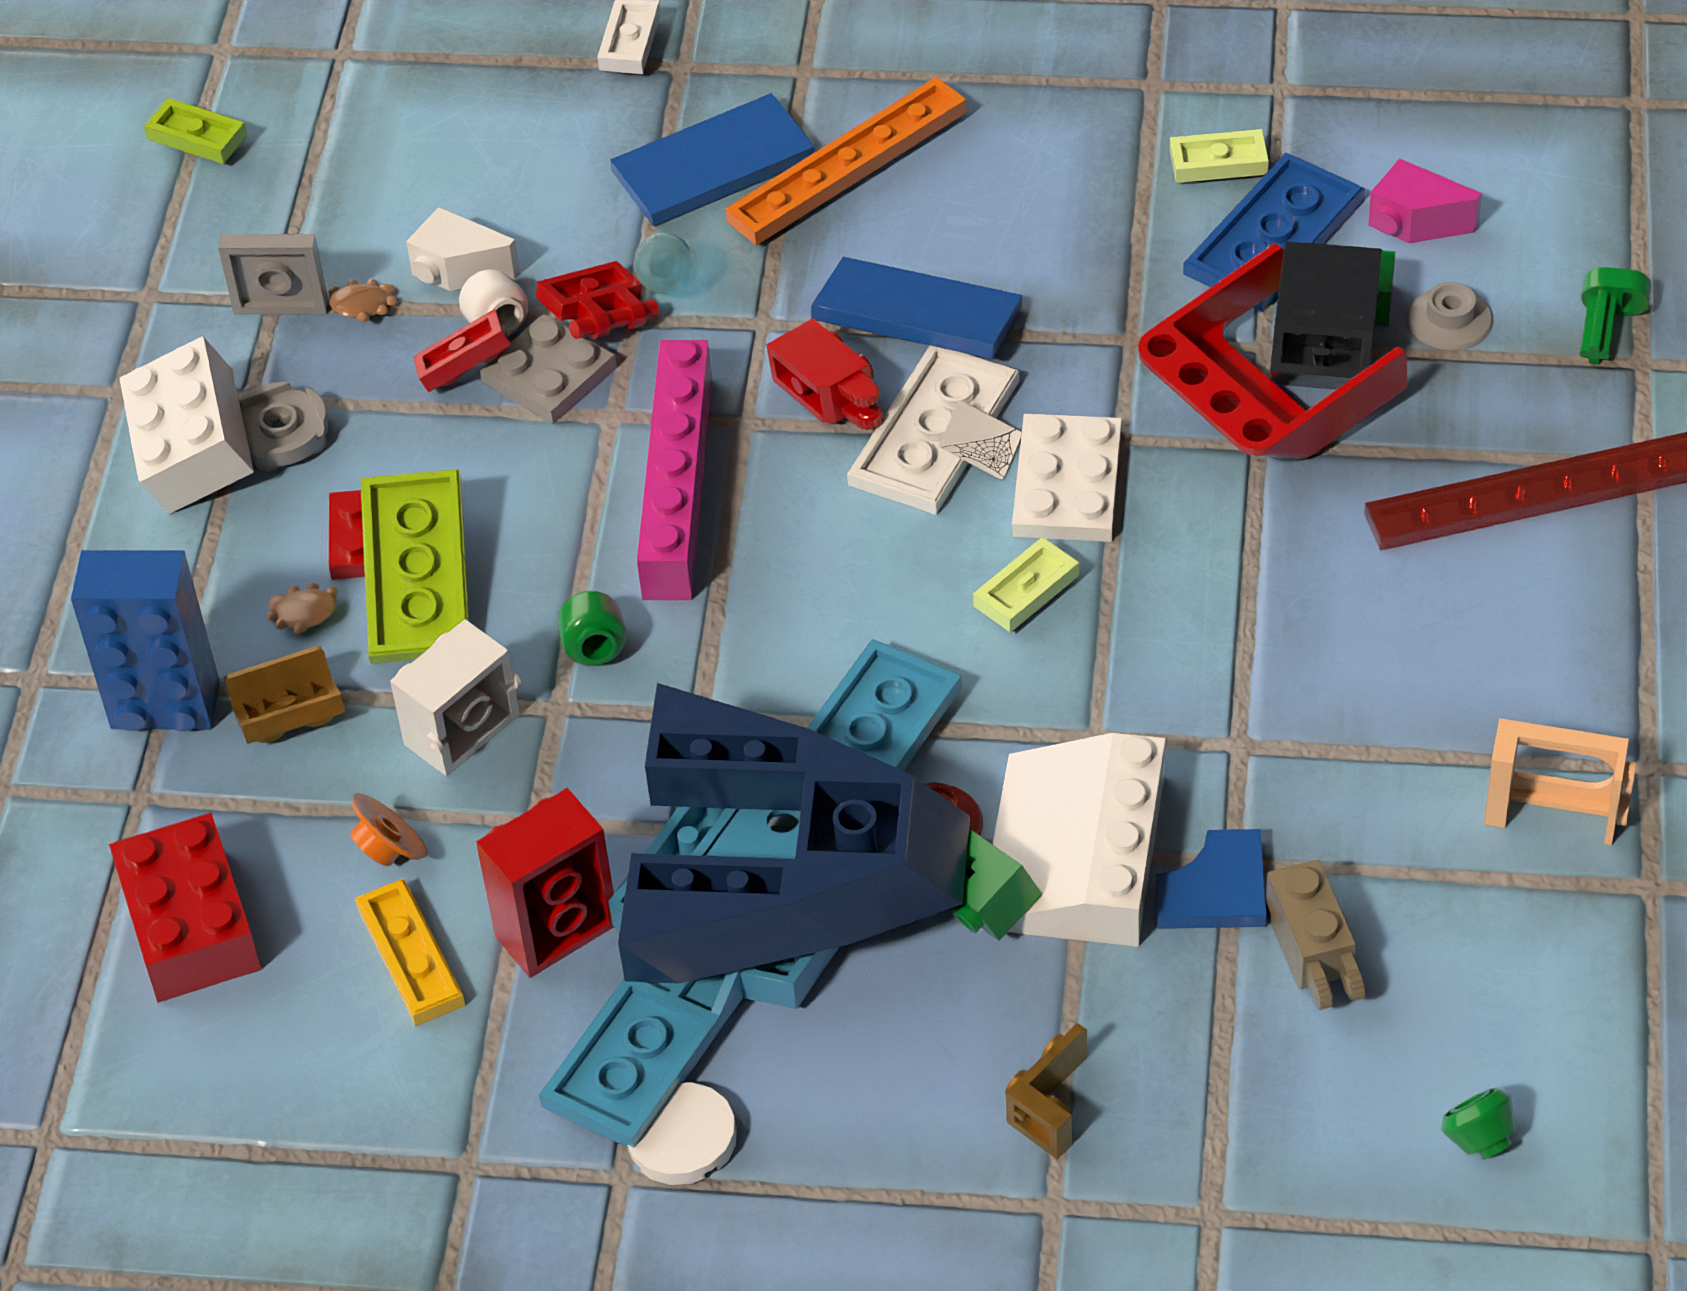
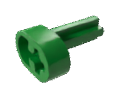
M1598 267L1585 274L1581 300L1587 309L1580 357L1589 358V364H1599V359L1608 360L1615 315L1635 316L1647 310L1652 287L1651 280L1647 275L1636 270Z

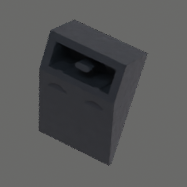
M1285 241L1270 366L1272 382L1276 385L1338 389L1371 365L1382 249Z

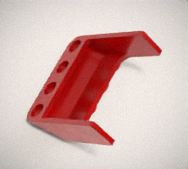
M1274 243L1148 330L1138 343L1139 359L1151 372L1240 451L1254 456L1302 459L1317 453L1405 390L1408 386L1406 352L1398 346L1307 411L1303 409L1223 337L1225 328L1231 322L1279 289L1284 250L1277 243Z

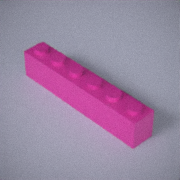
M660 340L637 553L642 600H692L712 389L708 340Z

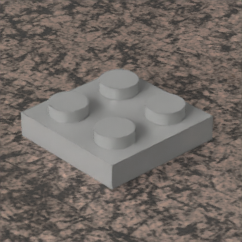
M237 234L220 236L218 250L234 314H327L329 299L315 234Z
M543 313L510 342L511 345L505 348L496 359L487 362L480 368L482 383L554 424L616 368L615 354L585 337L573 338L568 327Z

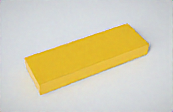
M404 878L355 898L357 910L415 1027L465 1006L463 994Z

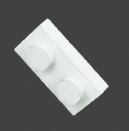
M659 0L614 1L597 57L599 71L643 74L661 14Z

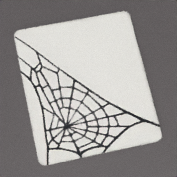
M958 400L941 438L939 447L1002 480L1008 470L1022 433L970 404Z

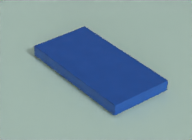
M770 93L612 158L610 163L613 174L652 226H655L782 173L815 153V146L776 97Z
M1285 152L1183 263V275L1212 287L1274 243L1281 246L1283 250L1285 241L1325 244L1364 201L1365 188ZM1279 289L1253 308L1264 312L1278 296Z
M843 256L812 303L811 319L814 318L820 322L993 359L1022 309L1023 295Z

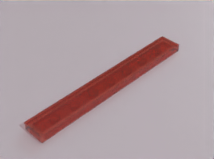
M1687 432L1366 502L1364 515L1381 551L1687 483Z

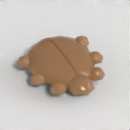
M352 279L348 281L347 286H343L340 289L337 286H331L328 290V293L331 295L329 304L335 312L346 317L356 318L362 322L370 320L369 316H374L375 314H388L389 310L386 306L398 304L397 298L394 297L397 295L395 287L387 283L378 285L375 279L368 280L367 284H359L357 280Z
M310 583L307 589L300 590L298 586H291L287 591V595L277 594L270 598L269 608L272 610L268 611L267 620L278 619L275 623L276 629L282 630L289 627L294 628V633L296 634L304 633L308 628L322 623L333 613L337 605L335 596L338 594V590L336 587H329L325 591L319 589V585L316 583Z

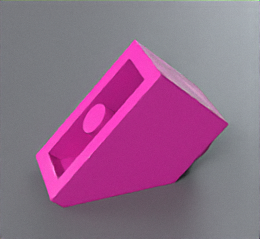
M1399 158L1370 193L1368 226L1407 243L1474 233L1479 227L1482 193Z

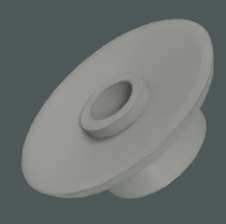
M1457 282L1440 283L1431 290L1419 295L1411 303L1406 317L1409 330L1419 341L1440 350L1455 351L1473 347L1482 342L1489 335L1493 327V315L1486 302L1469 287Z

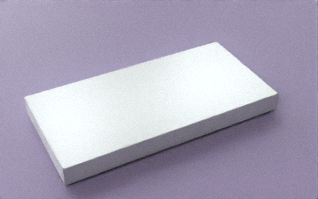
M929 346L883 417L882 425L876 428L847 473L848 486L937 515L969 464L965 460L939 447L957 401L962 400L997 419L1019 383V370L970 354Z

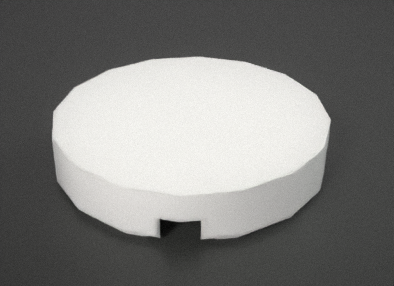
M693 1082L680 1083L634 1148L628 1145L627 1149L632 1161L640 1167L641 1172L649 1179L668 1185L693 1184L705 1179L704 1173L713 1170L716 1166L717 1170H719L728 1162L736 1146L737 1126L735 1117L727 1100L711 1087Z

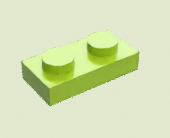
M167 98L144 125L147 140L221 164L228 160L247 136L244 122L171 98Z

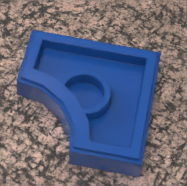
M1261 829L1207 830L1204 847L1192 862L1176 871L1156 874L1157 929L1266 927Z

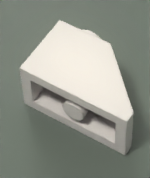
M440 207L406 241L412 275L425 283H432L448 291L462 289L466 281L479 271L487 269L500 270L512 279L516 278L520 273L515 239Z

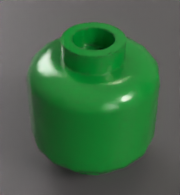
M584 591L573 595L563 603L558 613L557 627L567 656L576 663L585 666H600L612 661L621 653L626 644L627 630L619 605L613 598L599 591Z

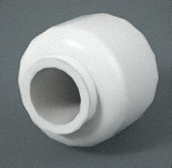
M487 269L477 272L463 285L459 295V308L469 323L495 309L504 321L508 336H510L525 322L528 313V299L523 289L511 277L500 270Z

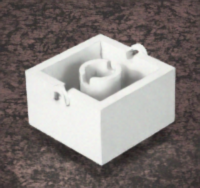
M466 619L450 632L442 634L432 647L412 663L404 665L396 676L390 680L404 745L446 777L520 715L515 688H518L522 682L519 676L512 670L509 651Z

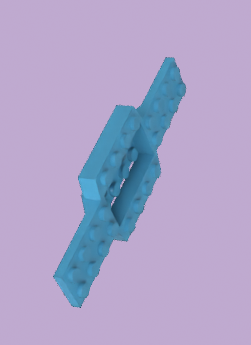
M871 639L807 728L904 771L962 689V678L960 674ZM678 807L644 854L795 859L799 822L793 830L786 833H778L771 830L768 823L773 817L790 814L800 821L801 811ZM628 875L608 901L613 927L619 932ZM839 947L684 983L627 982L623 979L540 1092L541 1107L627 1148L628 1145L634 1148L679 1084L685 1081L743 998L797 1009Z

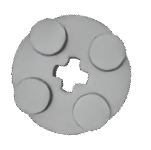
M273 382L249 391L239 400L251 461H253L256 469L267 472L273 471L279 466L293 464L310 455L318 454L326 448V434L329 427L324 402L314 390L305 387V392L291 389L289 382ZM281 420L283 424L287 425L273 428L272 422Z

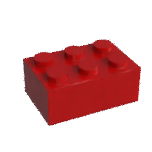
M568 787L550 798L538 801L530 810L504 825L492 828L484 837L476 841L495 937L529 978L614 928L608 902L613 896L614 890L604 829Z
M212 812L109 844L157 1003L261 970L252 935Z

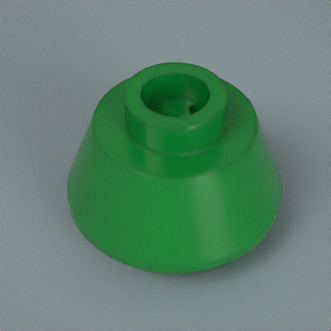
M1497 1087L1476 1094L1443 1115L1441 1130L1445 1136L1467 1155L1479 1152L1482 1159L1490 1158L1512 1145L1509 1135L1516 1130L1512 1097L1510 1093Z

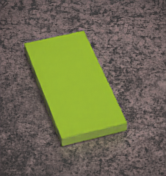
M460 469L360 478L368 657L371 664L416 660L432 647L442 634L450 632L464 619L470 622Z

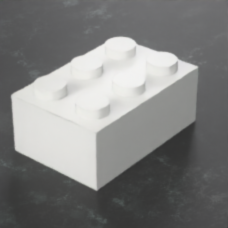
M204 336L120 377L139 483L168 514L254 472L232 368Z

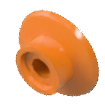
M362 793L354 794L352 805L361 820L351 830L350 835L355 844L366 855L379 864L388 867L394 863L400 854L415 860H420L428 855L427 848L422 839L398 814L368 795Z

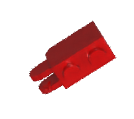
M812 318L766 344L772 380L822 423H837L847 418L851 423L857 425V428L860 427L861 430L866 429V431L868 429L873 430V428H878L879 425H882L883 412L876 403L880 399L879 387L872 380L874 378L872 365L863 354H856L845 345L835 331H828Z

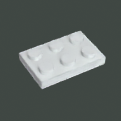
M1024 414L1012 518V537H1044L1045 539L1112 542L1121 441V418Z

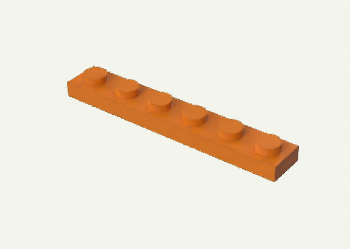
M934 77L725 208L726 221L757 246L967 113L966 99L938 77Z

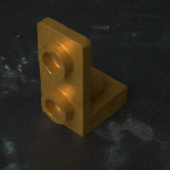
M1076 1023L1065 1035L1058 1034L1052 1038L1045 1047L1042 1057L1028 1071L1023 1069L1016 1073L1005 1091L1007 1123L1057 1160L1072 1146V1115L1058 1098L1050 1094L1087 1058V1029L1079 1023Z

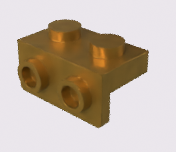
M321 646L308 648L227 674L224 677L236 721L247 744L255 741L260 743L275 741L282 737L286 731L305 725L309 727L321 726L330 722L334 716L346 712L341 694L330 674L325 653Z

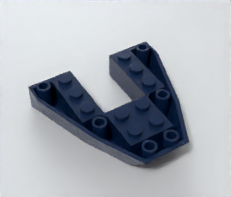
M657 683L644 766L651 806L801 811L795 859L631 853L618 939L625 981L684 983L849 945L963 904L970 816L914 775L811 729Z

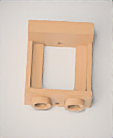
M1499 718L1491 760L1484 825L1505 828L1510 801L1608 817L1604 844L1612 845L1615 824L1626 826L1635 774L1636 762L1626 760L1629 739ZM1518 744L1596 757L1608 763L1614 770V774L1606 781L1595 783L1515 771Z

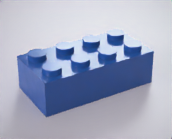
M81 550L71 602L110 729H124L127 731H138L140 729L211 730L220 680L185 550Z

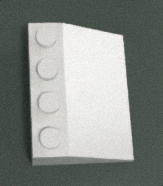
M1109 733L1009 754L993 845L1023 865L1042 892V895L1008 933L1139 947L1165 778V738Z

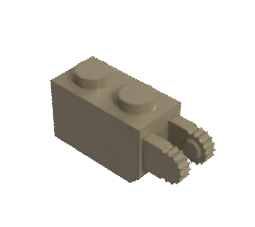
M1317 859L1267 872L1266 912L1297 987L1301 989L1309 988L1319 1010L1332 1007L1333 994L1328 982L1341 979L1345 992L1349 999H1351V1002L1365 999V985L1355 961L1356 943L1320 860Z

